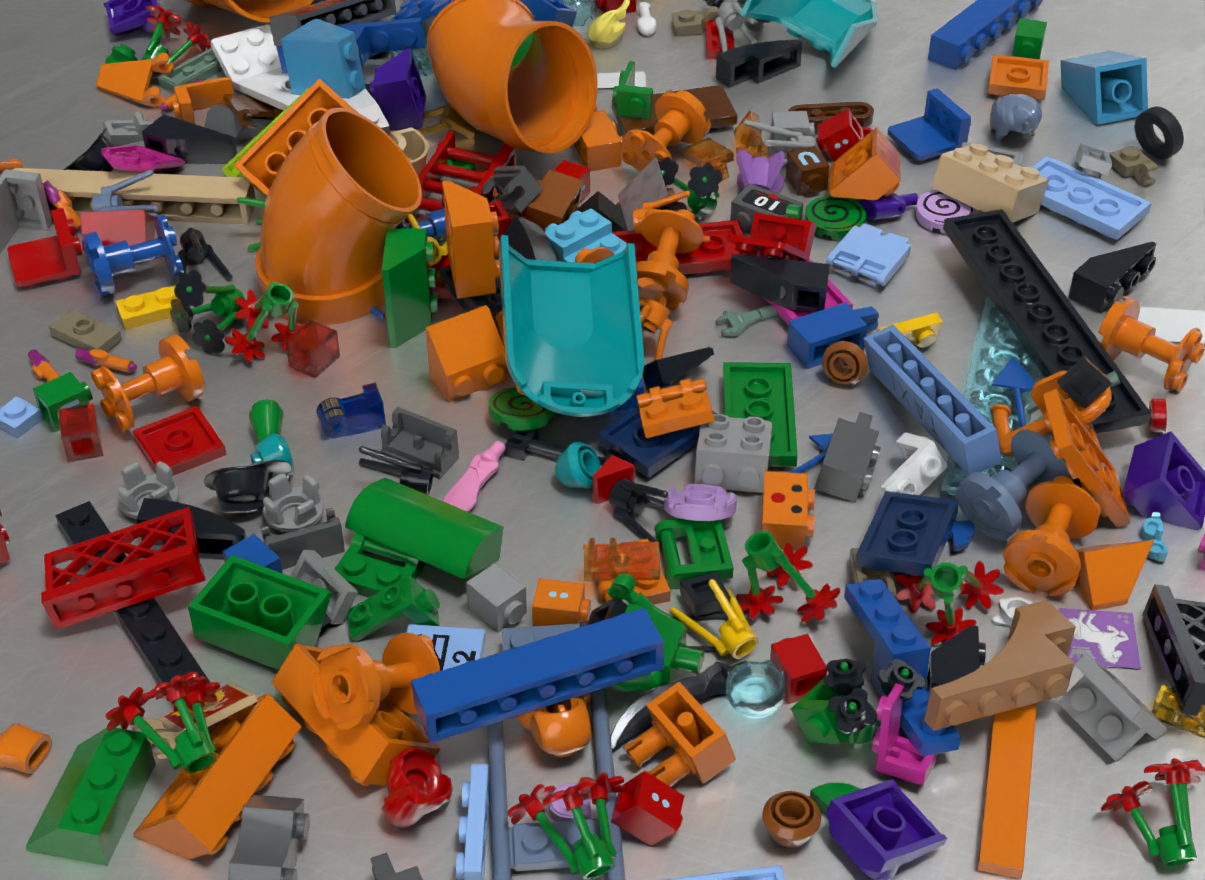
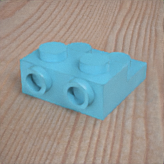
M593 209L583 213L575 211L564 223L559 225L552 223L544 231L554 249L557 261L575 262L577 254L584 248L592 250L597 247H605L615 255L622 252L627 245L625 241L612 233V222Z

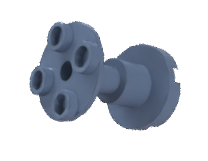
M1021 429L1012 437L1011 442L1012 453L1018 463L1015 469L1011 472L1001 470L993 478L984 473L972 472L959 483L961 485L955 491L958 505L968 520L973 521L976 518L984 526L980 529L983 534L995 540L1005 541L1021 528L1022 515L1018 505L1026 499V488L1035 481L1039 484L1045 481H1053L1057 476H1065L1072 481L1074 480L1068 472L1065 459H1057L1051 448L1049 439L1053 438V435L1046 434L1042 436L1035 431Z

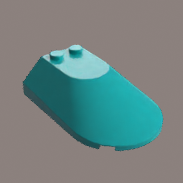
M501 235L498 251L505 359L508 371L515 384L535 403L553 412L568 416H597L613 411L623 405L636 391L644 370V348L634 244L627 243L626 248L622 252L595 264L526 259L509 246L507 235Z

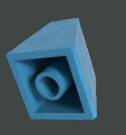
M313 19L281 38L292 94L301 95L319 78L341 98L350 99L365 89V78L361 68L355 32L320 19Z
M1106 51L1060 60L1062 89L1094 124L1099 125L1135 118L1148 109L1147 60L1145 57Z

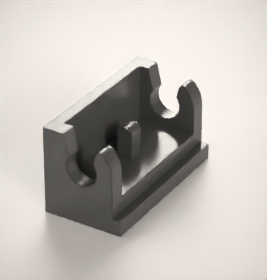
M524 165L501 166L493 170L495 174L483 185L481 193L487 194L492 187H495L498 190V196L492 202L501 200L507 213H521L543 188Z
M397 407L392 412V430L387 425L382 426V453L408 462L422 464V467L433 468V477L441 479L459 459L456 429Z
M334 508L326 509L327 522L299 528L273 537V535H270L269 526L261 527L263 542L280 557L282 570L296 566L303 550H315L322 558L345 552L342 526L339 517H335Z

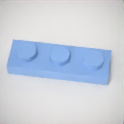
M471 764L470 782L463 781L462 807H468V816H460L459 842L466 844L465 852H457V879L484 880L490 800L488 764Z

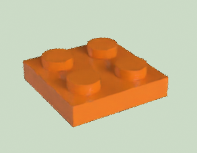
M993 54L987 94H995L999 97L1008 94H1026L1035 100H1045L1049 61Z

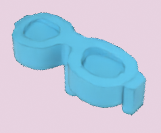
M1153 512L1151 518L1144 521L1140 533L1144 540H1154L1147 557L1164 562L1168 554L1167 546L1161 540L1165 528L1160 519V513Z

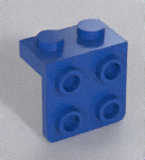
M936 88L927 91L924 116L889 126L887 134L914 159L919 161L927 160L953 151L956 148H961L963 142L967 143L971 116Z

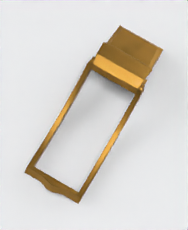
M449 103L437 109L424 112V119L442 114L439 123L423 129H416L422 135H427L447 127L469 139H472L476 133V128L467 123ZM389 130V133H387V134L390 135V132H394V131H398V130Z

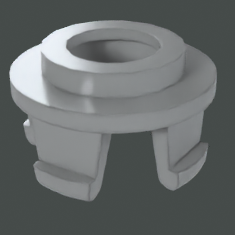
M159 461L157 463L156 474L145 475L138 462H133L121 470L123 486L117 487L119 507L125 515L137 519L141 507L137 502L146 495H150L149 498L178 502V487L171 476L173 471L164 462Z
M284 473L268 481L270 498L265 497L263 499V513L265 521L275 530L288 533L299 528L313 526L320 521L324 513V503L318 493L319 484L312 476L306 474L303 477V487H291ZM296 507L295 519L282 517L285 510Z

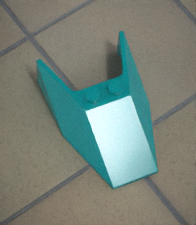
M746 0L740 13L743 17L780 23L787 27L786 31L789 34L798 38L803 36L809 39V44L812 47L821 51L828 50L830 52V65L834 68L867 36L878 22L876 3L871 0Z

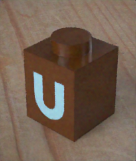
M813 146L788 151L786 178L799 196L827 191L830 165L818 149Z

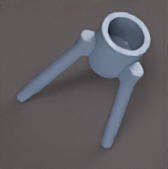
M153 170L140 173L112 186L101 187V194L93 195L92 197L93 212L143 209L147 212L157 211L158 207L156 205L123 206L121 196L114 194L118 190L154 174ZM149 213L154 218L157 215L156 213Z

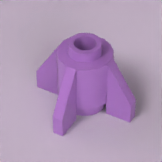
M738 150L736 161L740 173L737 177V185L741 192L749 184L778 193L783 188L784 177L779 172L784 164L785 154L780 151L770 156L769 159L765 157H755L752 159V155L745 150Z

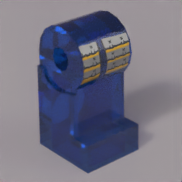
M376 382L363 385V393L342 399L336 397L328 398L318 405L316 414L325 436L333 439L382 429V426L386 425L384 405Z

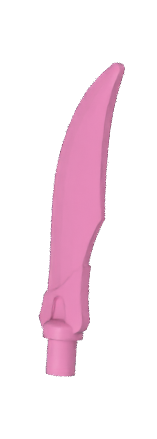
M495 441L488 450H484L481 454L474 456L469 469L445 495L442 501L470 512L477 504L480 488L499 470V458L506 450L505 445L500 441Z

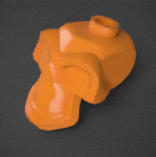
M590 692L518 715L517 718L524 728L531 731L534 740L543 751L548 754H554L557 757H568L584 748L591 740L588 707L592 693Z

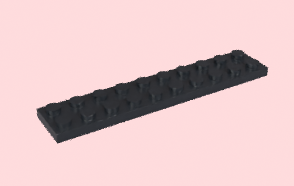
M1003 209L944 219L943 230L1045 378L1060 371H1068L1083 356L1105 375L1113 371L1116 372L1121 384L1110 388L1112 399L1108 408L1091 422L1095 433L1100 434L1149 424L1152 415L1150 410Z

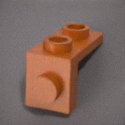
M222 77L174 86L176 101L172 102L175 118H181V120L195 124L193 111L211 108L217 104H226L223 100L224 94H234L231 78Z

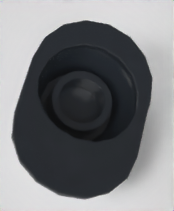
M108 128L102 131L87 151L64 170L111 172L114 168L101 154L102 149L115 147L104 135Z
M272 460L247 466L221 468L206 475L204 484L207 488L216 491L222 512L247 513L257 511L264 506L263 499L265 497L270 498L268 481L279 474L290 472L291 466L290 463L283 460Z

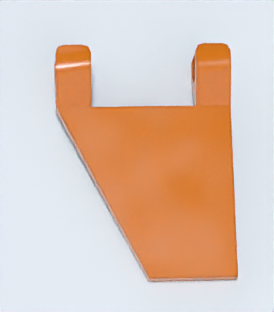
M160 53L153 59L102 64L96 86L99 90L128 100L160 108L161 102L166 98L164 96L159 97L160 88H149L152 72L170 74L173 71L174 64L172 62L168 63L169 55L167 53Z

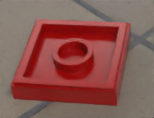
M198 406L133 430L134 440L155 472L159 461L167 464L173 471L171 476L227 455L225 445Z

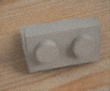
M5 169L0 176V254L19 227L49 230L53 224L40 173Z
M713 414L714 422L700 426L696 450L695 484L714 485L725 490L763 493L764 471H768L772 423L759 417L743 419L728 417L724 414Z

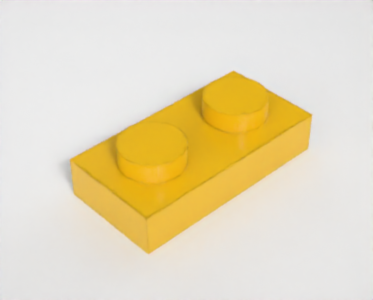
M175 286L162 287L156 291L132 295L115 301L124 329L127 330L171 318V300L177 299L174 293Z
M935 312L891 325H894L915 347L924 348L936 342L943 321L939 314ZM891 325L880 327L877 332Z

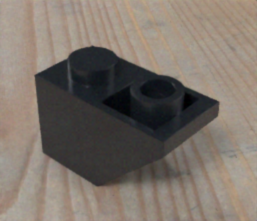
M970 625L931 652L927 672V689L929 692H931V688L955 681L976 671L985 664L986 644L979 642L978 626Z

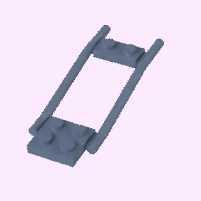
M580 624L502 628L503 651L580 628ZM605 688L591 692L590 702L598 775L604 772L607 773L608 778L615 776L606 692ZM503 720L487 725L494 880H512L511 869L530 871L570 868L567 860L540 823L513 824V827L509 828ZM608 793L609 800L606 802L612 843L618 855L613 859L615 867L607 873L608 880H626L621 828L611 822L617 793ZM598 818L585 819L590 833L598 834L600 840H602ZM575 820L551 822L574 853L576 851L574 843L582 838Z

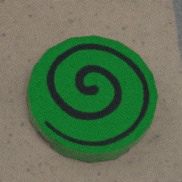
M831 195L812 200L805 210V220L817 223L816 236L823 238L824 234L831 236V240L837 241L842 240L854 225L861 227L866 219V211L860 203L851 198L832 197Z
M516 387L503 389L489 399L490 419L497 425H500V421L507 423L508 428L512 430L539 429L548 425V419L552 418L554 420L557 417L556 412L548 410L527 396L518 393Z

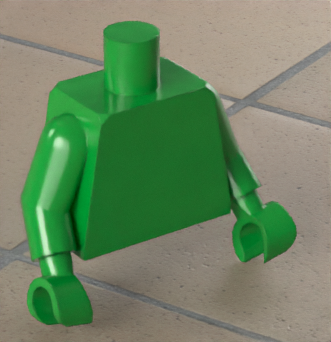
M619 574L612 582L607 594L612 598L625 599L629 603L625 613L642 608L646 609L664 641V669L612 685L611 687L620 692L653 690L674 682L678 670L695 674L700 673L704 661V651L687 647L686 626L657 608L641 592L638 594L634 590L636 581L630 574Z

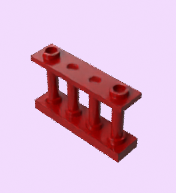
M449 131L444 140L438 143L435 153L418 176L422 189V200L419 207L411 214L415 218L419 210L433 212L442 209V202L428 199L431 193L443 195L442 182H439L442 176L477 183V187L466 189L487 198L488 203H491L498 190L492 187L490 192L482 194V187L495 174L493 170L496 167L516 166V149L505 143L500 152L494 154V156L459 149L455 146V132ZM448 159H454L489 168L479 172L447 165L446 163ZM408 217L405 219L406 223H409Z

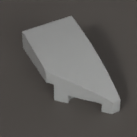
M135 112L134 120L103 121V130L108 128L105 136L113 145L130 144L142 141V131L154 121L144 120L142 113Z

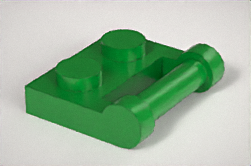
M672 519L656 524L654 531L657 541L662 545L667 567L664 575L669 588L680 589V581L716 572L720 580L733 578L734 567L721 520L693 521ZM677 537H685L691 564L681 565L675 541Z
M355 532L350 547L334 569L358 591L359 595L370 598L408 575L416 580L426 563ZM368 551L407 564L405 567L397 566L365 556V553Z

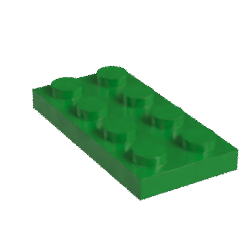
M723 362L724 415L743 419L759 417L772 423L768 466L797 467L798 453L791 363Z

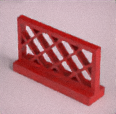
M190 507L44 554L46 591L41 592V603L57 630L206 581L204 569L199 559L194 519ZM184 523L174 534L167 532L171 527ZM146 536L138 546L130 544L134 539ZM158 540L166 542L158 551L150 550ZM110 548L101 558L94 556L98 551ZM122 552L129 554L121 563L113 562ZM73 560L64 570L56 568L57 564ZM85 564L92 566L83 576L76 574Z

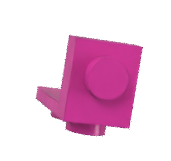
M896 683L888 697L884 695L881 697L876 710L877 720L881 721V726L876 732L872 745V752L878 753L876 771L924 786L936 763L937 754L921 757L910 739L899 736L902 711L900 695L904 686Z

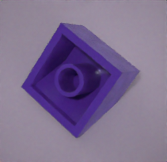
M409 48L377 68L374 80L370 82L371 95L373 99L378 100L379 107L390 125L389 130H402L411 127L420 129L423 126L427 96L412 49Z
M1172 431L1134 446L1123 489L1127 502L1134 506L1144 518H1151L1153 512L1160 513V519L1164 523L1192 530L1201 529L1205 517V471Z

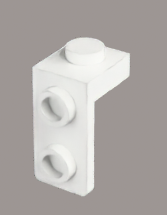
M905 432L896 443L905 456L906 461L882 484L881 489L884 493L885 491L920 495L948 466L933 440L925 436L920 437Z

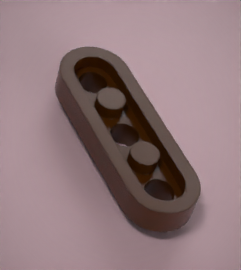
M865 102L803 104L792 106L788 110L807 111L809 123H814L815 130H818V124L847 109L851 111L861 127L872 124L874 108Z

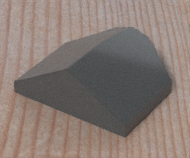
M217 104L208 110L204 127L235 137L236 147L257 136L272 120L266 117H252V122L257 124V128H244L228 105Z

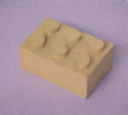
M972 143L969 146L956 148L953 151L941 154L931 188L983 212L1003 209L1013 223L1039 212L1049 179L1040 176V172L1034 168L1021 167L1014 164V160L1008 156L995 155L988 152L986 146Z

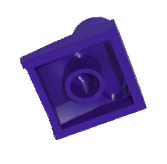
M110 0L103 3L109 19V29L115 36L140 29L146 32H153L152 29L155 25L149 23L147 18L154 16L150 14L151 11L146 9V7L149 5H159L164 9L161 0Z
M893 779L831 799L826 810L831 836L863 873L872 879L889 880L893 878L900 865L944 845L948 839L936 829L901 791Z

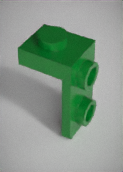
M629 61L625 71L621 70L619 86H614L612 102L617 103V115L651 119L653 114V88L635 86V62Z
M408 575L349 610L350 637L354 641H359L404 614L417 625L440 626L438 609L440 608L439 600L431 589H425Z
M823 679L790 709L807 742L841 745L851 734H845L838 730L836 715L829 710L828 703L833 696H843L835 694L830 688L826 687Z

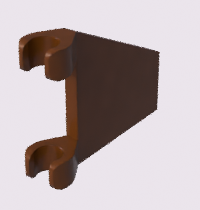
M224 94L223 96L224 102L244 128H257V124L252 122V117H273L275 119L283 112L281 109H276L246 94Z

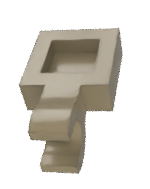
M708 7L702 14H699L698 10H682L672 13L675 36L702 34V29L706 27V21H714L710 20V18L718 16V7Z
M1134 146L1109 153L1112 161L1111 167L1122 176L1128 177L1133 175L1143 186L1155 183V179L1150 176L1149 172L1157 170V164Z

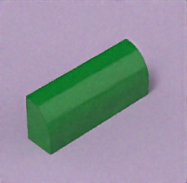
M388 478L380 479L368 485L359 493L348 512L345 528L462 579L472 576L500 559L503 526Z

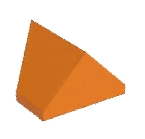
M1154 540L1097 545L1076 549L1081 561L1076 584L1091 610L1121 606L1128 603Z

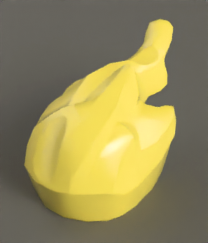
M624 0L618 9L608 11L592 22L588 28L587 36L593 47L609 49L621 41L626 23L619 21L626 17V10L630 0Z

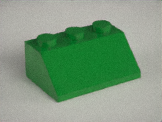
M427 228L386 230L382 277L390 348H397L425 331V327L432 324V313H438V294H432V288H436V268H430L429 262H434V242H428Z
M231 555L188 605V611L195 638L279 670L295 644L316 646L331 599V592Z
M107 728L77 745L26 844L27 851L108 866L156 765L152 747L147 740V736L143 732L123 730L121 728H115L108 732Z

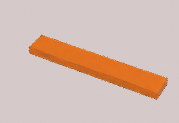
M1037 703L993 715L978 871L1015 878L1022 877Z

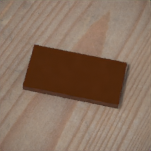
M722 85L684 90L695 96L704 105L706 111L703 114L706 122L710 118V128L723 129L737 124L738 115ZM664 93L653 94V114L651 119L617 115V103L612 102V110L623 135L630 130L636 129L647 131L652 135L655 134L654 126L658 122L655 104Z

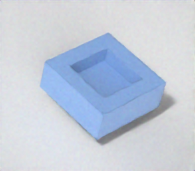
M17 396L0 408V429L16 438L21 437L43 420L40 408Z

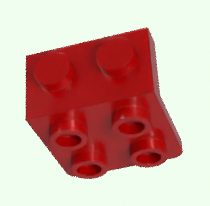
M64 208L51 210L57 236L15 244L7 248L17 286H34L41 282L65 279L81 274L77 256L83 255L79 237L77 236L73 219H66Z
M755 212L750 237L728 234L727 241L736 245L735 250L749 253V256L767 258L770 256L777 259L809 261L817 223Z

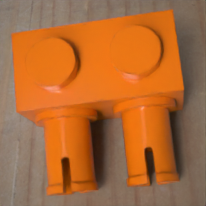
M677 682L646 704L653 719V722H651L653 727L629 744L623 746L628 757L637 768L641 767L643 763L665 747L673 748L675 753L651 771H648V773L670 787L689 773L692 776L696 775L704 784L736 760L726 733L680 682Z

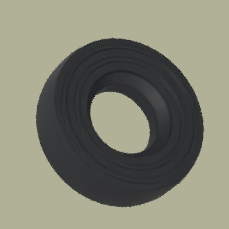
M1159 106L1151 107L1143 111L1135 120L1136 138L1143 150L1159 160H1164L1181 150L1184 143L1182 127L1176 117L1167 109ZM1153 124H1155L1162 131L1165 142L1161 141L1158 138L1154 131Z

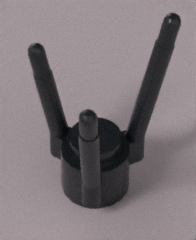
M188 228L180 237L182 250L178 252L184 273H187L188 259L199 261L207 255L227 280H232L233 276L215 254L212 246L206 243L203 234L199 230Z
M364 446L359 447L360 453L386 462L382 463L361 458L359 460L360 465L401 475L400 484L426 495L430 494L433 482V468L422 467V464L408 462Z
M626 478L617 481L609 495V503L616 507L613 515L624 520L643 539L648 538L655 550H660L661 545L629 514L640 513L646 506V503L664 510V501L652 496L667 498L668 492L637 484Z

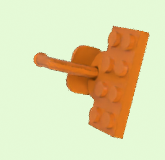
M1060 371L1035 383L1031 388L1032 400L1042 412L1043 418L1012 432L1008 421L1011 409L1002 404H996L990 408L992 424L997 429L1001 454L1008 457L1013 456L1011 449L1012 437L1021 429L1032 430L1042 436L1046 434L1053 435L1054 437L1049 439L1055 456L1059 460L1065 459V464L1073 479L1079 478L1082 489L1099 503L1102 509L1101 516L1103 518L1108 516L1117 528L1131 523L1116 469L1101 449L1091 424L1108 408L1112 399L1110 386L1088 407L1083 408L1057 382L1067 371Z

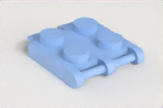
M865 223L861 227L854 225L828 255L826 264H830L832 268L836 265L841 270L851 272L852 275L857 277L860 275L866 276L869 280L885 286L910 256L911 245L907 244L910 239L891 232L884 236L882 235L884 230Z

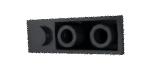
M165 114L142 131L145 148L184 159L185 164H227L238 154L235 137Z
M1152 241L1090 257L1073 272L1068 298L1102 314L1116 301H1120L1122 295L1128 289L1132 290L1144 274L1148 275L1153 270L1156 263L1154 252L1157 243Z
M732 254L730 283L791 311L815 313L825 309L830 264Z

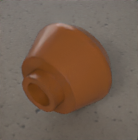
M840 341L826 349L822 358V367L824 373L832 382L842 386H851L863 379L867 372L868 362L860 346L852 342Z
M784 791L773 795L767 800L763 808L762 818L765 827L774 841L785 847H799L805 844L819 829L821 811L817 803L809 796L797 791Z

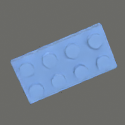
M1049 156L1044 157L1031 167L1038 170L1040 176L1049 179L1041 203L1042 206L1062 214L1078 224L1092 228L1106 237L1118 240L1150 211L1151 202Z

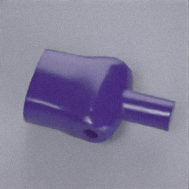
M893 192L887 197L885 195L881 196L878 200L860 199V204L866 211V218L869 220H879L900 216L906 211L907 206L917 205L919 197L916 193L897 195Z

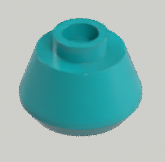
M271 433L255 446V453L250 454L252 464L272 460H283L290 463L291 471L285 473L287 479L294 472L292 456L282 435Z
M574 442L558 457L555 473L558 480L569 488L591 489L593 488V475L599 470L601 464L596 452L589 445L582 442Z

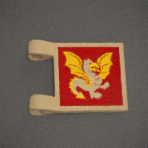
M231 681L212 692L217 696L218 700L213 703L205 702L203 712L207 727L256 703L258 700L255 694ZM189 710L191 717L194 721V724L198 729L194 712ZM171 711L159 718L143 717L161 737L165 738L166 742L174 750L176 746L175 738L186 730L179 711ZM130 725L133 731L139 729L136 725ZM147 737V740L150 742V744H151V745L154 744V743ZM161 750L154 752V756L158 759L167 758Z

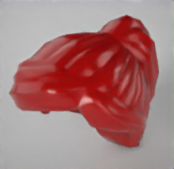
M412 747L401 751L400 754L390 760V767L386 777L389 796L384 798V804L381 807L382 813L388 823L398 828L415 825L424 814L438 809L450 800L453 791L451 778L442 774L438 761L430 752L425 749Z

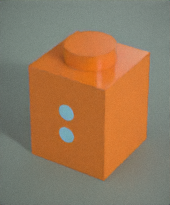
M539 578L532 604L533 626L580 624L581 628L582 622L588 623L591 600L585 599V583Z

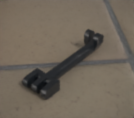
M538 429L513 430V433L504 444L506 450L503 454L525 461L530 452L558 459L567 447L538 440ZM611 445L605 457L598 456L601 466L612 456L623 460L622 448L618 445Z

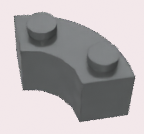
M254 795L243 806L239 839L234 855L229 862L228 880H298V872L295 866L300 840L307 839L310 828V815L304 813V799Z

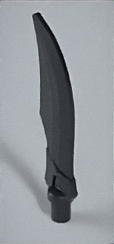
M745 660L730 666L722 662H715L701 673L661 686L640 697L621 715L611 734L612 753L630 738L653 727L651 724L653 719L646 704L677 682H680L697 702H701L710 697L728 694L732 690V685H735L737 680L752 674L749 663Z

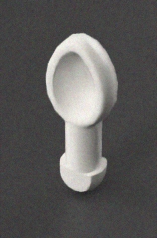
M641 2L637 8L638 14H640V18L637 20V30L641 35L649 37L656 32L657 23L650 15V4Z

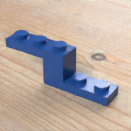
M422 17L340 26L355 32L361 66H364L371 53L400 51L409 48L421 49L427 45ZM276 46L282 73H288L282 46Z
M882 579L865 580L860 583L845 585V600L875 642L871 682L880 696L886 695L882 691L877 675L880 670H887L894 659L906 662L917 674L922 675L926 681L931 647ZM926 685L922 690H915L910 700L902 702L900 726L921 757L959 750L961 736L954 726L933 731L924 721L930 692Z

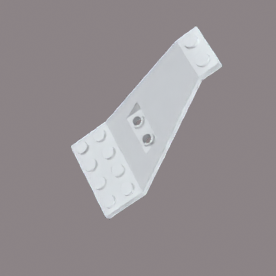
M270 23L211 40V48L226 77L231 78L233 89L283 111L300 96L292 94V89H288L291 87L288 73H282L277 48L274 46L270 30ZM363 89L350 99L342 98L359 114L374 122L386 133H389L390 125L377 102L366 89Z

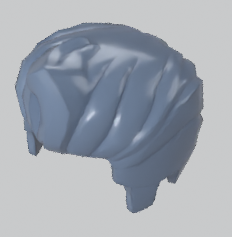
M1008 94L998 98L991 108V131H996V140L998 142H1002L1003 137L1007 136L1009 131L1031 132V135L1034 136L1042 118V109L1034 98L1026 94Z

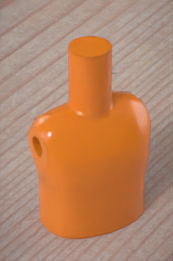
M20 723L12 724L4 732L0 733V768H11L32 774L47 758L52 748L51 737L34 731Z

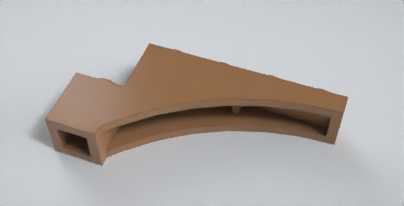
M1047 600L1015 608L1008 636L1009 641L992 660L976 671L955 681L931 688L924 721L933 731L1066 695L1074 667V662L1068 655L1076 626Z

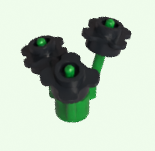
M839 659L828 662L826 665L828 675L823 679L824 685L835 694L843 696H833L828 703L829 710L836 715L838 730L845 734H851L847 738L850 743L864 744L871 741L875 736L876 728L881 726V721L877 720L875 709L867 702L868 693L862 689L864 685L862 673L867 670L866 663L851 659ZM900 659L892 660L890 667L887 670H880L877 675L882 691L887 697L896 683L904 686L900 695L902 702L910 700L915 690H922L926 685L924 677L917 674L910 665Z

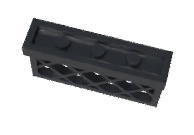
M1154 584L1142 616L1181 714L1198 716L1201 706L1205 705V665L1200 660L1205 661V644L1202 645L1193 640L1190 634L1205 643V628L1202 627L1205 625V603L1175 599L1169 586ZM1182 614H1187L1188 616L1192 617V618L1195 619V620H1194V621H1191L1190 619L1186 618V617L1183 616Z

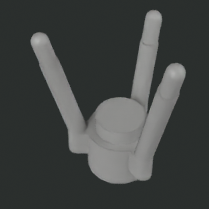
M737 1L726 2L721 5L717 12L718 18L714 20L718 26L722 52L728 50L724 27L732 31L740 28L750 44L757 43L743 23V19L750 24H754L755 20L740 15L742 8Z
M749 120L743 122L745 126L789 137L787 141H764L766 146L784 147L786 154L788 151L815 146L814 137L804 136L802 132L789 131ZM784 159V164H783V166H786V165H787V159Z

